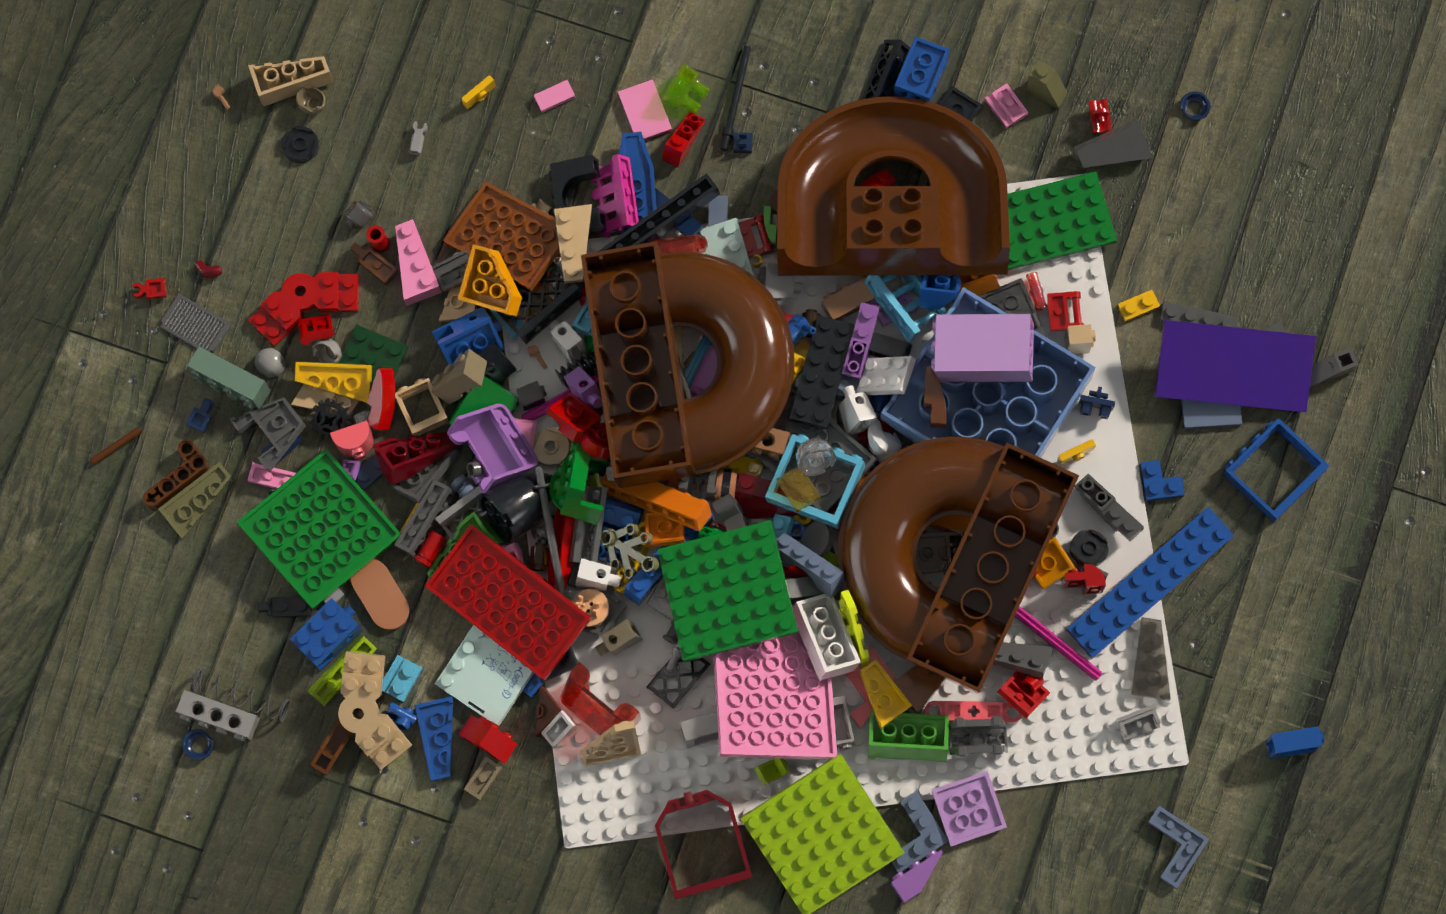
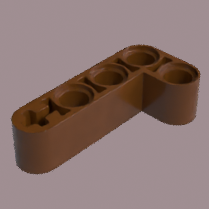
M183 440L178 445V452L185 462L144 493L143 501L149 509L158 510L209 470L208 461L192 441ZM192 447L190 453L184 454L185 448ZM203 461L201 468H195L197 462ZM188 473V477L185 480H180L181 474ZM167 485H173L171 491L165 492L164 489ZM153 497L156 500L154 503L151 501V498Z

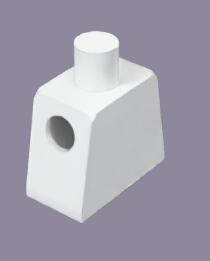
M556 319L548 326L551 329L550 333L555 344L572 365H574L573 359L576 358L579 361L580 355H587L582 339L566 321L560 323Z
M847 386L842 389L845 399L839 404V410L845 432L850 435L864 432L877 417L866 393H856L854 386Z
M581 558L575 586L606 591L607 585L619 587L621 576L610 574V566Z

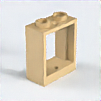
M421 378L415 381L414 385L401 387L395 393L397 402L415 438L449 423L438 397L431 392L433 386L429 378ZM429 389L439 414L413 425L403 400Z

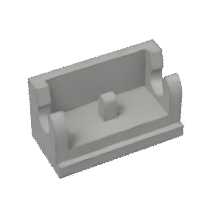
M1154 704L1117 718L1115 721L1123 742L1160 728L1161 723Z

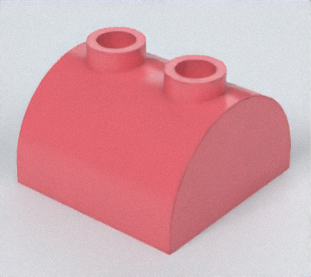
M367 421L330 433L338 450L344 456L354 458L355 461L364 459L373 446L374 436Z

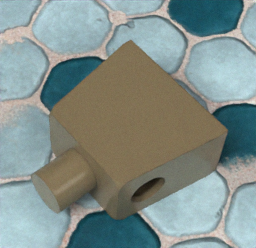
M626 619L603 634L601 637L604 642L595 648L601 657L608 652L617 655L642 641L643 638L634 623Z

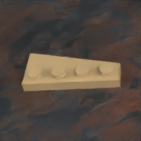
M592 204L554 209L564 284L584 280L581 255L587 252Z

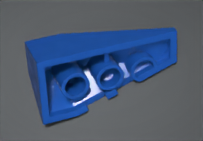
M924 275L920 288V308L939 310L957 298L961 288L959 275Z

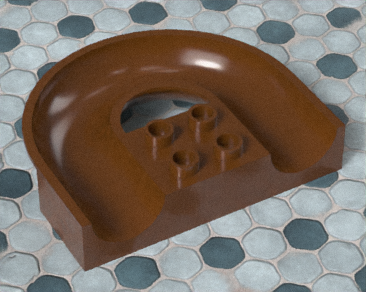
M888 96L862 99L837 107L814 120L801 131L787 150L778 176V276L1008 275L1010 237L1007 180L1004 166L997 150L987 136L962 115L936 103L915 98ZM899 161L909 163L923 170L928 177L930 186L854 187L858 174L865 167L878 162Z
M657 241L581 255L612 472L618 486L624 488L711 472L740 459L758 445L779 419L787 403L794 376L795 358L790 328L784 313L769 290L753 275L732 262L703 253H662ZM674 327H689L701 332L711 341L717 355V369L710 385L697 396L686 400L683 391Z
M960 436L934 438L915 443L885 459L864 479L856 490L843 517L839 533L838 566L844 572L843 589L844 591L849 590L857 608L859 622L880 645L891 653L979 694L1079 475L1007 442L1005 447L990 441ZM948 515L970 517V523L938 589L925 579L919 569L916 556L919 538L932 522Z

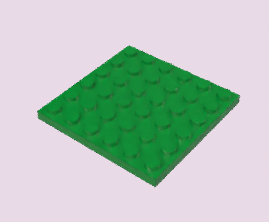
M327 449L237 521L238 526L312 610L393 544L401 535L397 528Z
M771 520L657 549L683 662L799 633Z

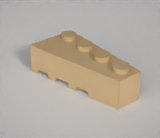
M324 56L300 59V61L296 62L288 60L279 64L248 65L263 106L295 96L303 87L306 89L318 88L333 83Z

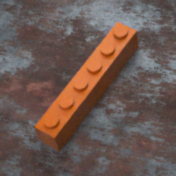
M606 474L600 480L602 487L608 488L607 495L699 532L712 516L710 505L706 500L695 498L689 493L680 492L671 486H665L659 482L620 488L616 481H608Z

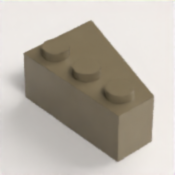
M468 349L464 354H459L453 364H448L444 372L434 377L431 392L448 404L462 398V393L465 391L470 393L473 390L472 387L476 386L479 388L482 386L487 361Z

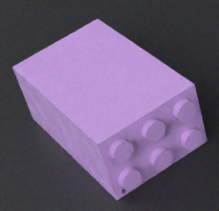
M1030 314L936 315V321H933L932 324L933 333H935V340H932V352H934L935 359L931 360V369L934 370L939 382L1033 381L1034 324Z

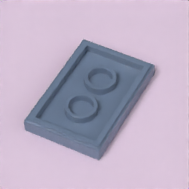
M1181 399L1184 429L1242 425L1240 405Z

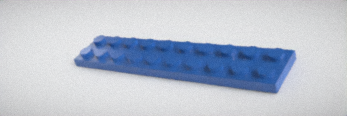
M1207 507L1070 625L1066 631L1088 656L1093 659L1227 543L1234 534Z

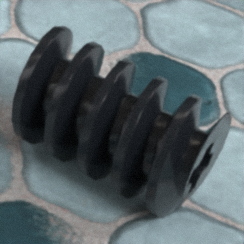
M587 352V358L580 355V361L576 358L573 359L574 365L567 362V369L560 366V373L555 369L560 382L567 389L570 388L564 376L580 366L589 377L590 371L595 375L597 374L596 363L589 352Z

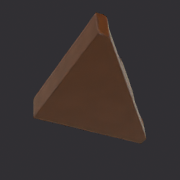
M545 686L539 688L540 699L537 705L536 731L534 732L536 737H539L541 732L562 711Z

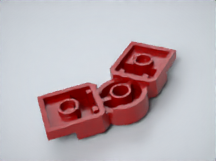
M319 272L313 278L306 273L293 274L285 280L281 291L273 292L260 304L261 308L248 319V322L276 347L297 326L298 321L302 319V312H307L314 307L321 313L359 312V275ZM300 290L306 291L303 296H297V293Z
M570 392L547 409L546 414L560 424L558 430L573 442L581 443L582 448L595 458L610 459L606 425L600 423V415Z

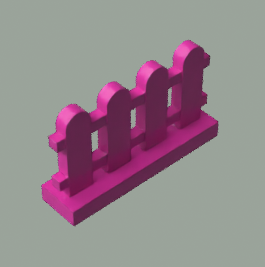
M619 154L612 156L609 165L602 168L599 166L600 178L590 180L593 183H597L598 187L592 192V198L600 201V206L596 208L605 213L607 231L598 232L599 235L605 238L611 237V233L618 230L619 232H624L625 228L630 229L639 222L630 157ZM612 178V182L604 185V180ZM614 195V200L606 203V198ZM617 214L616 218L609 220V215Z

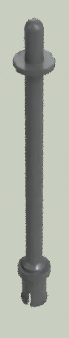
M538 466L535 468L538 485L533 487L539 490L556 587L561 594L571 600L570 596L568 597L565 593L546 488L551 485L550 483L545 484L543 469Z

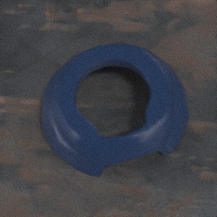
M1196 91L1184 95L1180 103L1182 112L1191 120H1200L1207 117L1211 108L1206 95ZM1189 103H1199L1202 108L1201 112L1198 115H1189L1186 112Z
M203 729L191 730L183 738V750L192 759H205L213 751V740ZM203 736L208 740L205 751L196 753L192 749V743L195 739Z

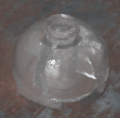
M812 438L804 441L798 447L796 461L801 472L803 471L807 476H816L825 473V468L829 465L830 467L834 466L836 454L827 441L821 438Z

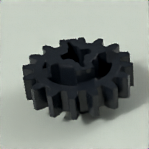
M327 398L325 403L320 400L318 405L312 408L314 412H311L310 416L314 419L310 421V424H315L313 431L318 429V436L325 434V439H328L331 436V432L346 428L352 424L348 420L352 417V414H347L349 407H342L343 401L338 404L337 398L332 402ZM328 417H329V418L335 417L334 420H328V421H326V420L328 419Z

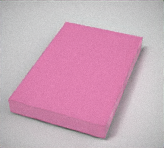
M653 79L618 92L632 131L642 132L644 141L672 131Z

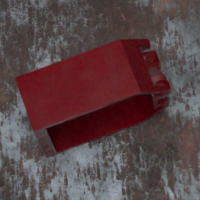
M708 790L695 794L689 791L683 793L684 797L667 802L655 824V829L675 899L752 878L730 802ZM718 801L729 808L746 871L678 890L660 826L667 814Z

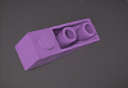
M933 850L925 856L927 859L922 863L918 860L909 866L910 870L905 874L901 871L892 877L894 881L891 882V886L903 904L921 893L943 853L942 850L939 852Z

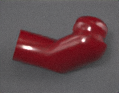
M198 260L194 264L204 278H217L222 274V268L218 265L206 266L202 260Z

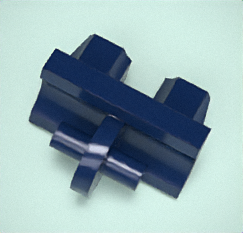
M1098 386L1097 391L1089 390L1088 396L1081 395L1078 404L1081 405L1080 414L1090 416L1092 407L1099 408L1098 417L1107 420L1114 409L1115 401L1106 400L1108 399V394L1102 393V387Z

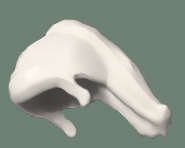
M877 418L868 426L869 449L877 461L882 463L885 459L902 449L897 434L893 433L892 435L884 432L881 422Z

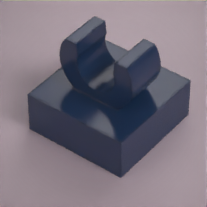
M734 132L733 153H752L753 133Z

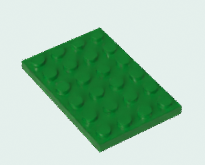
M1096 171L1008 193L1010 237L1008 270L1117 243Z

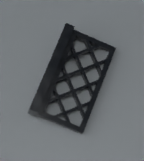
M554 261L538 282L543 283L542 291H528L524 287L519 290L521 296L529 295L528 303L520 304V307H527L526 316H505L504 313L496 311L526 345L583 296V293L575 283H568L570 286L565 291H559V283L564 282V278H560V275L563 277V271ZM554 268L557 271V277L547 278L548 273ZM547 282H556L555 291H546ZM532 295H541V303H531ZM545 295H554V300L551 303H544ZM531 307H540V311L536 316H530ZM516 320H525V325L518 330L516 328Z

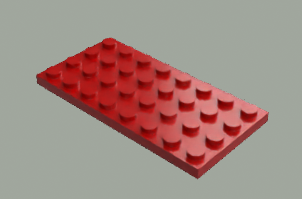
M470 524L425 585L426 588L543 680L548 678L592 619L590 615L473 524Z

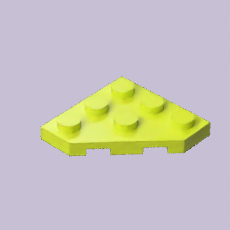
M849 590L841 592V597L838 601L840 606L839 612L860 659V666L864 667L869 664V653L867 648L863 649L865 647L863 639L865 638L861 624H857L858 612Z

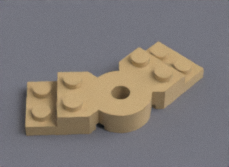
M346 651L341 682V694L345 699L339 707V720L346 730L356 733L355 742L382 770L412 746L388 714H379L378 704L375 701L382 694L386 656ZM354 709H362L364 716H356Z

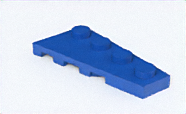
M453 696L415 705L431 782L451 777Z

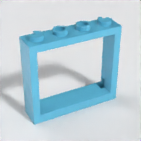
M792 434L765 498L771 504L839 529L866 467L862 460L863 458L852 454V456L844 454L845 452L842 449L836 447L834 449L828 448L821 441L812 442L805 435L798 434L797 436ZM796 444L855 466L835 515L776 493Z

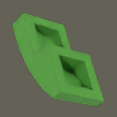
M764 206L766 232L773 247L777 248V225L773 224L774 211L772 206Z

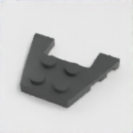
M285 397L265 404L256 411L252 412L250 410L245 412L243 416L238 418L235 416L229 419L240 434L257 423L274 445L258 457L268 472L272 471L306 427Z
M607 585L606 591L599 590L609 601L608 616L600 626L585 627L583 632L602 636L612 629L628 607L620 594L610 585Z

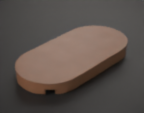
M373 559L351 578L352 586L378 627L386 630L399 629L408 619L410 612L409 604L387 567L382 562Z

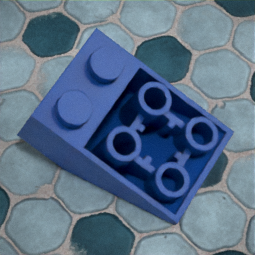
M607 497L602 531L607 528L617 531L625 528L630 523L638 526L644 509ZM633 535L623 536L619 540L622 542L628 541L633 538ZM600 543L598 559L610 563L608 549ZM616 548L617 558L622 560L620 550Z

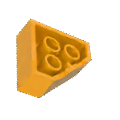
M473 244L458 300L517 316L522 297L500 252Z

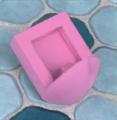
M512 543L508 546L506 544L501 545L511 555H516L517 559L523 563V554L518 543Z

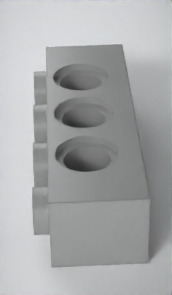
M184 690L175 711L180 715V719L191 722V719L198 721L197 725L207 729L209 726L215 727L216 732L227 735L229 732L234 734L235 739L244 742L245 739L252 740L260 720L254 714ZM198 706H203V712L200 715H195V709ZM218 712L221 713V719L214 722L213 715ZM234 719H239L238 727L231 728V722Z

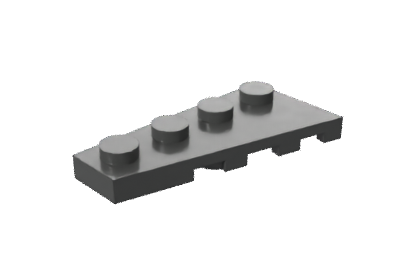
M1164 301L1159 321L1171 320L1237 327L1239 317Z

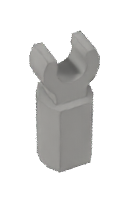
M417 121L413 123L415 133L412 134L410 154L421 155L425 138L424 134L428 130L427 123H424L422 129L417 128Z

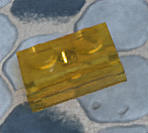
M801 465L787 472L781 478L776 479L796 513L821 499L820 494Z

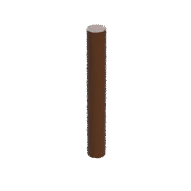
M136 427L90 460L94 465L140 435L142 433L139 427Z

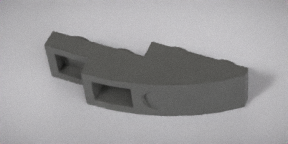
M1087 474L1074 486L1097 514L1116 532L1119 531L1128 541H1132L1144 529V526L1116 502V498L1090 474Z

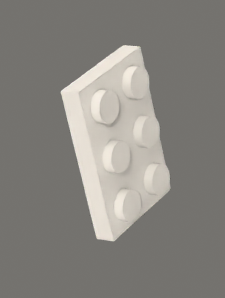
M912 356L868 358L856 392H865L866 395L905 394L916 359Z

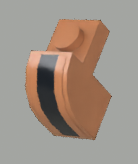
M724 467L718 469L715 501L729 493L735 498L738 469Z

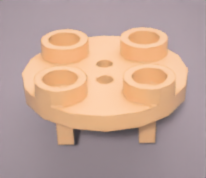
M582 590L572 600L575 605L592 617L586 627H598L608 616L609 601L599 590Z

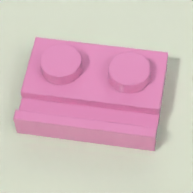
M1008 84L1003 85L984 99L1005 129L1028 115V111Z

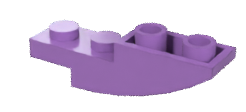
M861 302L842 375L861 379L880 307Z

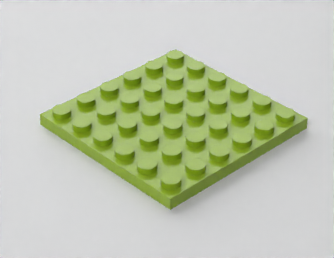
M841 753L740 817L802 914L813 913L905 853Z

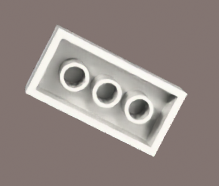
M826 594L796 602L793 606V612L797 628L819 681L854 671L861 662L834 597L830 598Z

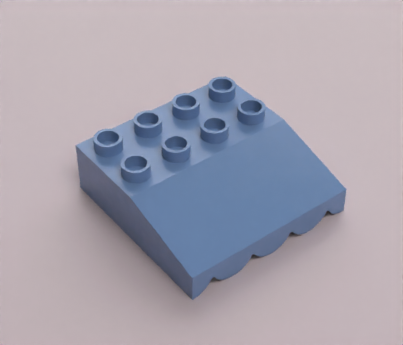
M963 287L946 315L1007 313ZM1034 330L1033 381L939 382L945 399L946 429L930 428L931 409H925L923 405L926 366H931V360L935 359L934 352H932V340H935L934 333L916 359L905 394H894L891 401L881 412L880 419L913 443L941 437H970L990 441L1005 447L1007 442L1041 458L1088 386L1096 367Z

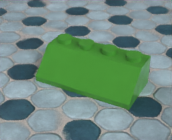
M870 711L868 757L947 762L949 716L903 713L880 729L874 711Z

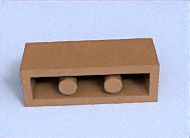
M863 275L856 280V283L852 285L846 284L840 288L839 292L835 294L831 292L823 297L824 300H822L821 306L828 318L840 321L859 311L861 302L870 304L871 301L875 300L874 295L864 283L868 276Z

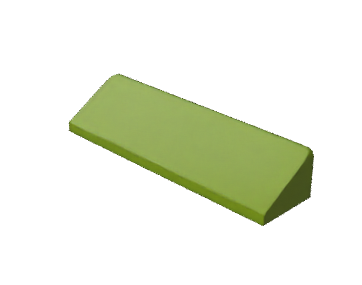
M359 634L311 686L308 692L325 706L341 689L346 651L373 654L377 648L363 635Z

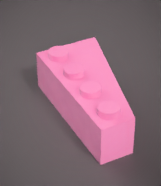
M413 219L395 226L403 297L406 306L442 293Z

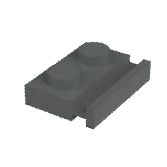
M466 250L432 266L443 292L462 284L469 260Z

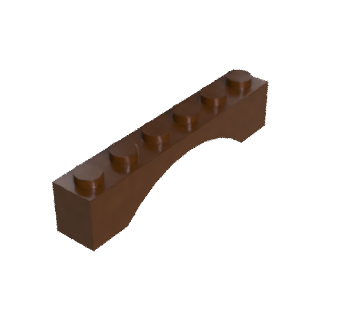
M360 708L354 709L355 715L362 717L364 714L363 710ZM339 717L310 764L311 768L325 776L329 774L352 732L342 726Z

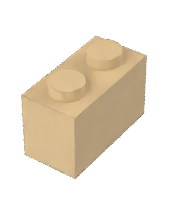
M1091 324L1068 326L1065 333L1066 350L1073 354L1089 353L1096 341L1095 330H1091Z

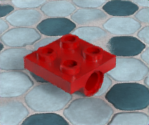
M1017 671L997 691L1002 698L1026 719L1050 694L1042 686L1044 684L1043 678Z

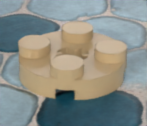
M545 428V430L535 434L534 448L532 449L540 464L558 466L563 462L564 458H567L570 452L569 441L557 428ZM549 442H553L554 447H556L555 450L548 451V448L545 447L546 444L550 445Z

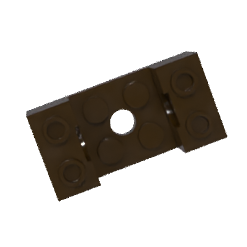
M965 532L922 534L916 551L917 563L921 573L943 572V575H946ZM924 548L931 550V558L926 559L922 556Z

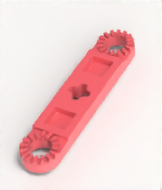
M931 701L927 703L924 709V713L930 715L929 708L937 706L940 709L938 715L949 716V722L955 721L957 717L973 720L991 719L993 716H1000L1006 723H1016L1022 718L1020 713L1016 718L1009 717L1007 711L1009 708L1014 707L1004 702ZM972 707L979 711L975 717L968 713V710H971Z

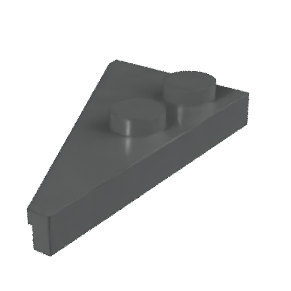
M454 449L443 456V459L434 464L432 463L409 479L397 485H390L391 490L419 503L433 480L438 481L460 455L458 450Z

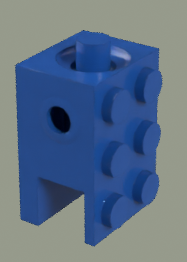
M915 36L896 81L894 96L932 102L949 61L950 49Z
M484 307L432 331L448 364H453L458 355L464 354L468 349L477 354L492 342L501 351L505 349L497 331L502 329L497 319L491 321Z
M331 598L290 640L322 671L363 629L352 618L356 612L349 605L343 609Z

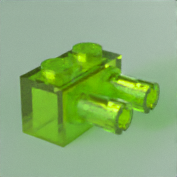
M683 64L677 69L661 100L674 108L684 106L696 114L702 104L690 98L688 92L692 90L705 99L710 88L697 81L698 72Z

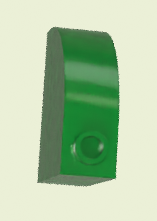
M484 376L481 387L474 386L472 387V392H466L450 417L449 424L452 425L458 416L495 404H503L510 412L514 413L519 406V402H517L519 398Z

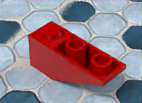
M689 112L665 144L661 160L678 168L687 156L706 119Z

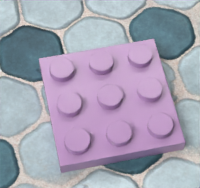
M988 771L931 789L950 846L1007 828Z

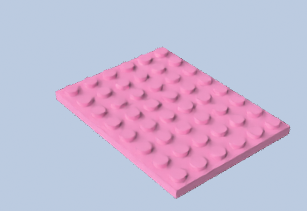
M800 633L714 655L720 757L830 760L837 755L832 680L828 678L819 681Z

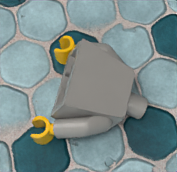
M758 254L753 256V259L760 260L758 263H751L754 268H760L759 281L769 290L779 306L786 304L787 300L792 299L793 293L800 294L802 292L803 284L794 282L795 276H778L777 259L767 257L762 259Z

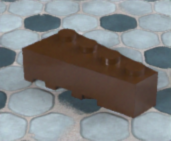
M915 665L895 680L894 683L912 704V711L915 714H919L946 679Z

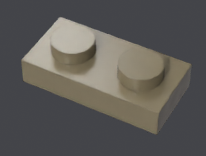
M485 757L464 790L481 801L503 768Z

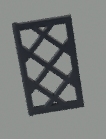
M704 658L688 661L691 662V673L681 674L679 663H682L683 660L679 659L676 664L677 674L665 675L669 659L646 688L674 709L711 665ZM693 661H701L705 664L699 672H694ZM692 676V681L688 686L681 688L680 677ZM677 677L678 688L667 689L666 678ZM658 679H663L664 690H656L653 687ZM668 692H679V696L673 703L667 699Z

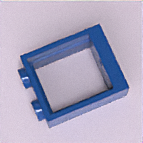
M1319 726L1271 734L1266 739L1269 758L1275 759L1316 752L1323 746L1324 734L1322 731H1319Z

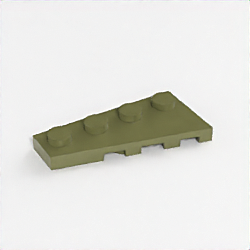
M218 462L158 510L183 540L232 477L222 464Z

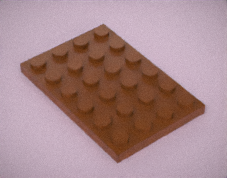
M486 181L443 239L447 246L459 252L466 250L468 256H470L473 244L499 251L513 281L530 291H533L560 252L554 217Z

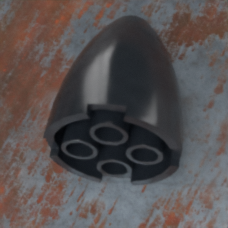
M543 473L545 484L550 483L553 475ZM536 474L512 478L494 486L478 497L481 511H486V515L491 522L489 523L490 526L506 542L509 540L512 543L517 541L543 516L539 490L533 487L538 485ZM547 487L546 490L550 505L552 499L549 493V487Z

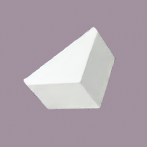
M562 710L541 734L554 748L576 731L577 728L564 710Z

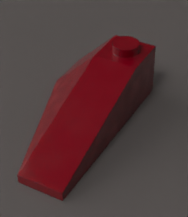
M447 432L427 434L426 437L415 438V435L408 436V439L402 440L390 438L373 444L381 471L391 485L409 479L459 447L449 438Z
M740 473L734 499L741 506L746 518H774L775 514L783 516L800 515L767 502L765 496L772 482L771 480ZM779 484L776 493L812 506L791 487Z

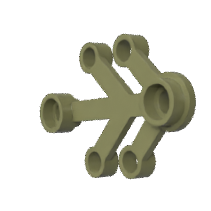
M631 523L617 531L611 528L603 530L600 543L608 549L611 569L621 570L624 566V576L627 579H632L637 574V570L631 565L630 556L641 563V567L645 572H655L659 568V562L655 557L645 556L633 548L640 544H650L653 540L651 533L643 532L640 536L625 542L619 540V538L626 535H637L639 528L636 524ZM616 548L620 550L622 560L617 558Z

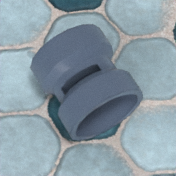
M463 474L457 477L450 485L451 490L457 492L460 499L476 488L474 484H470L467 481L468 478Z

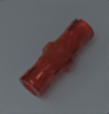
M1031 272L1030 275H1026L1030 287L1029 294L1033 298L1036 311H1043L1048 308L1043 294L1044 288L1041 287L1038 272Z

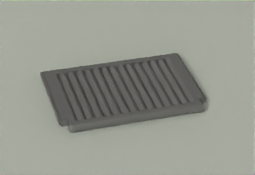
M179 293L160 320L162 322L161 329L196 349L199 346L209 352L216 351L232 326V323Z

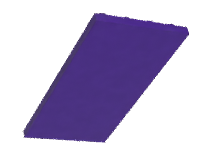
M1164 320L1154 396L1307 412L1316 336Z

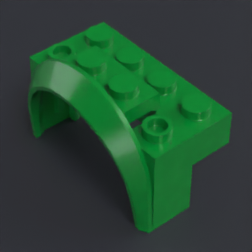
M572 441L570 448L572 454H568L567 458H564L562 466L558 465L556 472L550 480L549 493L554 504L561 510L560 514L597 525L603 511V506L583 501L582 497L585 492L587 475L598 473L599 476L603 477L606 474V467L609 466L611 458H595L582 448L581 443Z

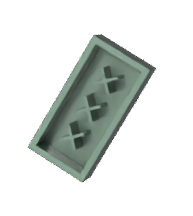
M199 346L187 365L191 371L190 374L194 376L196 381L202 384L207 382L213 390L219 393L221 390L227 393V397L234 401H237V399L241 400L243 405L251 410L253 408L260 409L271 391L264 380Z

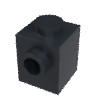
M538 381L516 389L524 411L545 402L544 397L547 396L543 385L539 386Z

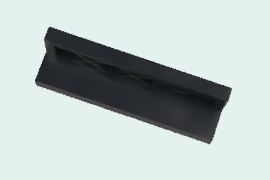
M884 40L862 99H868L873 94V98L894 96L896 81L910 50V47L902 40ZM889 46H893L892 50L887 53ZM887 61L885 67L881 69L882 64ZM880 78L879 83L874 86L875 81Z

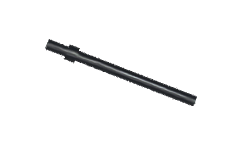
M744 46L726 127H723L722 131L723 140L720 148L722 151H728L730 138H733V125L751 51L749 46Z

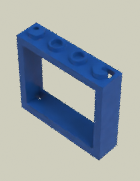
M1279 418L1275 422L1271 421L1264 427L1266 431L1262 435L1258 433L1251 440L1253 444L1249 448L1245 446L1237 454L1239 458L1235 462L1231 460L1224 467L1226 471L1223 474L1273 523L1329 468V465ZM1277 431L1316 469L1273 511L1234 472Z

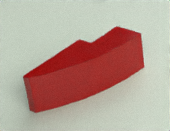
M378 368L367 400V404L372 406L367 422L375 430H389L393 419L395 378L392 368Z

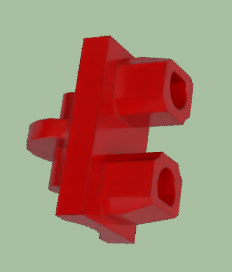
M1107 99L1088 101L1093 134L1106 133L1112 130Z

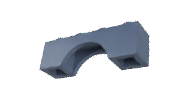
M785 532L776 539L781 562L784 567L788 568L790 565L801 568L811 577L816 588L830 598L843 588V571Z

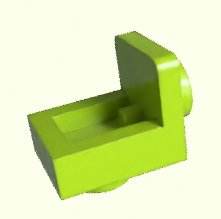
M774 758L755 768L763 786L783 778L790 772L788 764L783 758Z

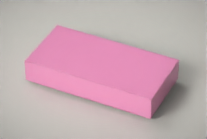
M568 80L534 95L542 113L576 98Z

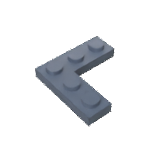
M917 791L899 801L920 835L901 847L905 853L891 862L898 873L948 842V839Z
M1158 806L1148 823L1181 845L1160 876V879L1177 889L1209 841V838L1161 806Z

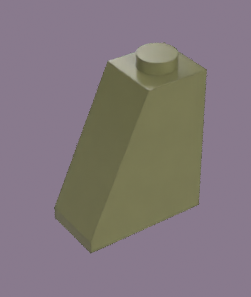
M1038 60L1029 75L1026 92L1059 109L1068 92L1056 70Z

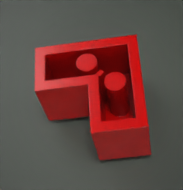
M471 715L459 733V736L470 744L482 749L494 759L504 764L517 746V743L512 740L513 736L504 730L502 732L499 731L500 726L492 721L489 722L482 716L476 718Z

